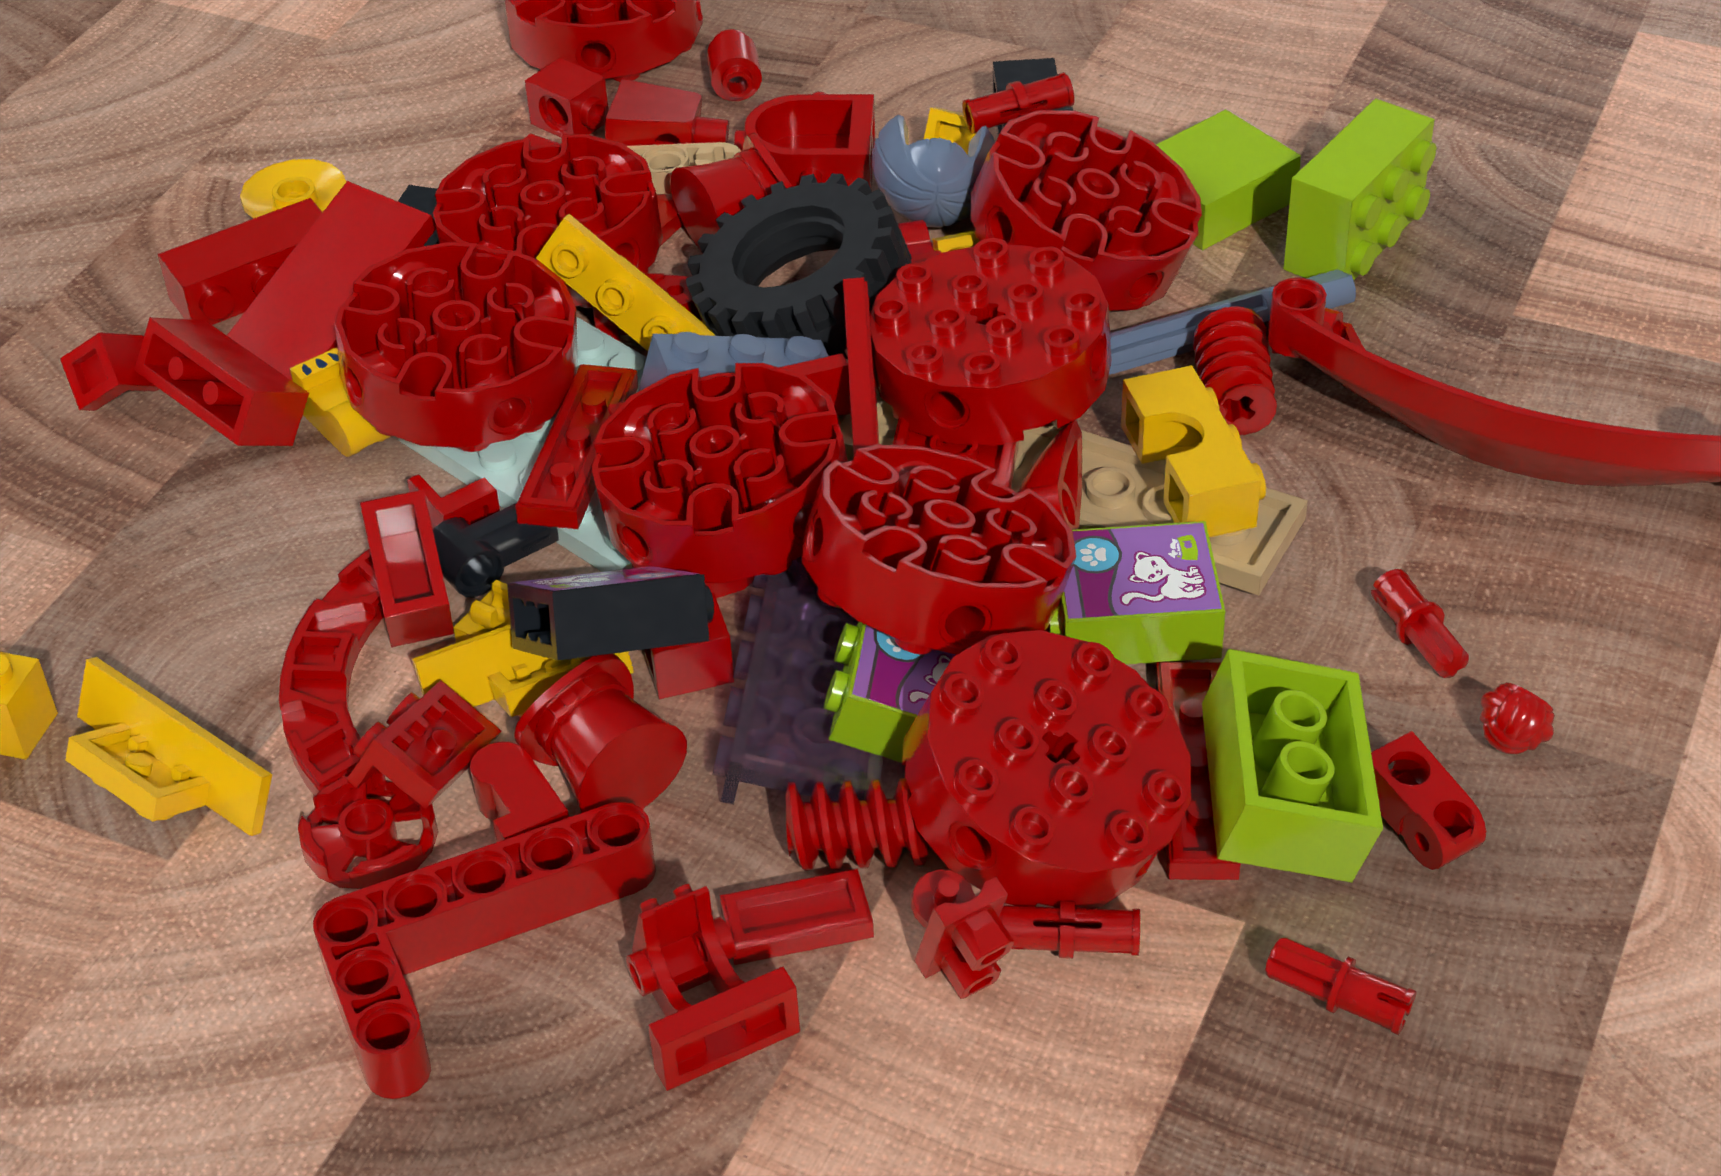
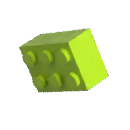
M1375 98L1292 178L1283 270L1303 278H1309L1337 269L1352 275L1353 280L1359 275L1364 276L1367 274L1375 258L1386 247H1393L1405 227L1413 219L1419 220L1426 211L1430 199V190L1425 188L1427 172L1436 155V144L1432 142L1435 119Z
M1228 648L1202 702L1217 859L1352 883L1383 830L1359 673Z

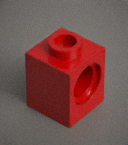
M558 58L525 80L530 122L532 125L562 138V134L590 135L605 125L606 116L609 111L605 77L563 58Z

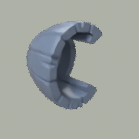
M898 114L889 120L879 132V138L875 139L872 151L873 174L878 188L885 195L888 204L901 216L910 221L924 220L927 227L950 226L968 218L971 215V191L988 152L995 143L993 135L988 128L982 126L969 141L967 154L957 143H952L950 140L942 138L923 139L909 145V132L904 117Z

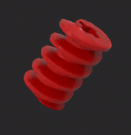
M1235 306L1224 307L1206 316L1194 332L1193 348L1195 351L1197 374L1205 388L1211 387L1214 390L1219 404V411L1228 425H1235L1239 435H1247L1258 432L1271 423L1276 415L1277 401L1274 397L1275 386L1272 382L1273 372L1270 367L1271 358L1268 352L1269 344L1266 337V326L1262 317L1252 309Z
M906 778L899 779L893 799L886 798L879 779H872L865 800L858 799L851 780H844L837 801L830 800L823 781H816L809 802L802 801L795 782H788L786 788V834L789 857H791L792 851H795L802 869L809 871L813 870L819 852L823 850L830 868L839 870L843 865L847 850L851 849L858 867L868 869L875 848H879L886 866L896 868L903 847H907L914 865L924 867L929 854V844L917 831L907 801L912 794Z

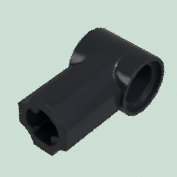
M517 503L473 524L464 518L458 517L444 520L433 529L443 577L464 597L475 598L484 595L492 589V583L495 580L500 581L504 567L559 541L557 527L518 524L516 514Z

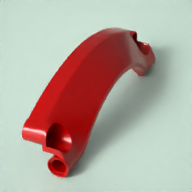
M1300 277L1288 278L1280 281L1273 288L1268 342L1272 348V353L1307 360L1341 385L1414 432L1445 449L1473 461L1507 472L1576 485L1623 487L1721 482V436L1671 433L1606 425L1542 413L1482 397L1426 377L1367 351L1352 324L1343 322V312L1325 307L1327 294L1324 287L1318 282Z

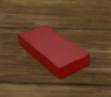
M858 868L720 895L723 920L726 922L736 945L737 956L733 958L734 965L874 938L873 919Z

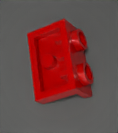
M440 680L421 698L413 692L408 694L387 719L388 727H385L378 721L364 734L352 751L360 760L346 781L358 789L379 770L401 791L408 794L426 809L470 767L471 759L476 752L486 745L494 743L502 730Z

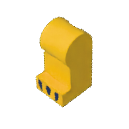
M337 347L290 368L293 382L309 392L303 416L345 457L355 455L365 447L376 442H382L391 438V436L379 433L370 422L351 407L341 380Z

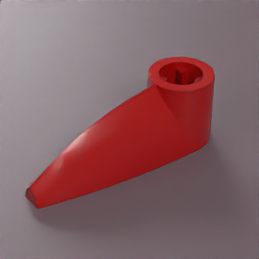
M1077 420L1066 424L1052 439L1029 470L1017 492L1019 494L1029 488L1047 500L1071 530L1079 529L1082 495V432Z

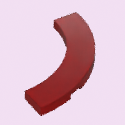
M370 548L338 574L339 582L322 600L316 599L309 606L290 641L280 675L279 705L285 738L294 765L314 796L322 788L344 776H349L360 760L352 753L361 737L356 731L349 713V685L352 671L361 649L370 634L384 618Z

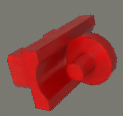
M939 869L928 872L921 877L911 896L913 914L917 921L926 928L914 961L925 979L943 970L960 999H964L998 980L1002 970L998 966L997 961L1009 953L1014 944V940L999 918L1008 894L997 877L986 881L980 893L975 896L971 884L962 875L951 870Z

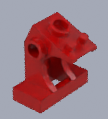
M684 884L673 891L676 899L659 905L656 898H650L641 903L642 913L638 916L632 947L633 953L626 956L628 970L641 996L652 993L666 1016L648 1024L654 1069L666 1091L800 1033L797 987L784 966L747 982L741 980L732 968L729 960L737 956L736 945L723 918L717 917L713 919L710 892L707 886L693 891L690 884ZM708 981H711L718 993L694 1005H690L681 994Z

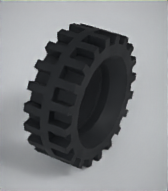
M832 173L826 183H817L814 174L802 176L800 184L790 188H785L783 181L770 185L772 191L770 195L757 200L751 194L742 199L741 202L744 209L734 216L726 212L719 216L716 222L720 229L716 234L703 233L697 243L703 254L690 256L687 265L692 276L686 278L687 287L704 324L716 336L748 334L761 338L787 339L794 336H803L814 340H821L828 356L843 354L845 359H848L845 353L847 337L843 279L864 277V281H867L870 310L872 311L876 296L897 276V271L902 266L912 263V257L885 195L880 189L872 192L868 182L861 178H857L850 186L847 185L843 174ZM839 249L826 265L806 278L782 286L759 287L766 277L788 262L814 252Z

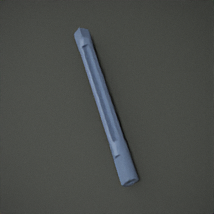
M1337 269L1307 278L1318 282L1324 287L1327 294L1325 307L1335 308L1355 301V283L1352 275ZM1274 286L1110 333L1112 362L1109 375L1193 351L1194 332L1199 323L1210 313L1224 307L1240 306L1252 309L1262 317L1266 329H1269Z

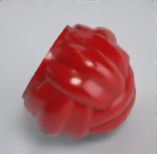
M1506 682L1505 684H1499L1494 691H1489L1482 696L1481 706L1483 710L1480 715V721L1483 723V732L1486 740L1496 750L1510 755L1520 754L1526 750L1533 751L1541 742H1547L1552 739L1554 734L1552 724L1555 717L1554 713H1552L1553 708L1537 695L1520 686Z

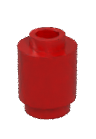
M729 29L718 33L707 50L712 87L715 93L725 100L742 101L748 99L758 91L762 82L756 45L749 36L739 30Z

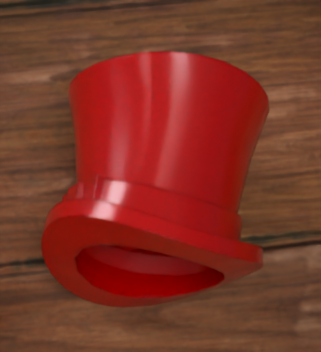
M755 132L745 136L743 150L736 153L733 158L703 165L677 167L670 176V188L676 209L687 232L700 251L701 249L697 242L703 233L716 234L720 229L716 219L724 212L734 216L744 209L741 202L742 199L751 194L757 200L772 194L770 185L783 181L785 188L793 186Z
M613 653L593 656L565 674L525 711L518 721L514 732L516 743L521 745L533 760L542 764L561 767L573 789L582 813L616 802L632 803L644 809L664 792L675 779L687 754V740L684 733L675 725L652 714L634 701V686L631 673L624 662Z

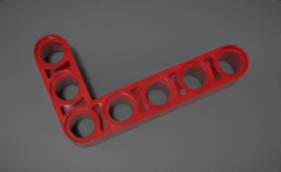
M626 802L606 804L336 897L326 902L317 911L313 920V929L326 977L365 1082L373 1093L382 1098L389 1099L408 1097L424 1086L431 1073V1063L420 1017L404 975L635 894L651 883L655 876L656 865L649 818L641 807Z

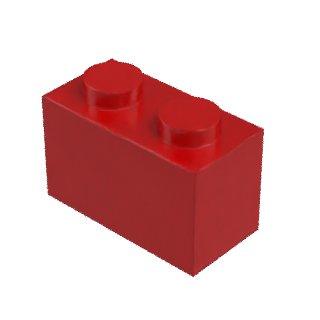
M424 489L360 502L391 648L454 634L448 596Z

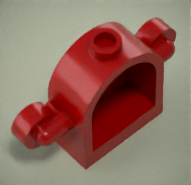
M817 91L813 94L777 97L757 106L748 115L745 121V130L735 131L734 145L741 151L743 150L745 136L755 132L777 161L793 187L798 186L801 177L814 174L817 183H826L831 174L836 173L844 175L848 186L857 178L864 179L868 182L872 191V151L876 139L874 94H826L822 91Z

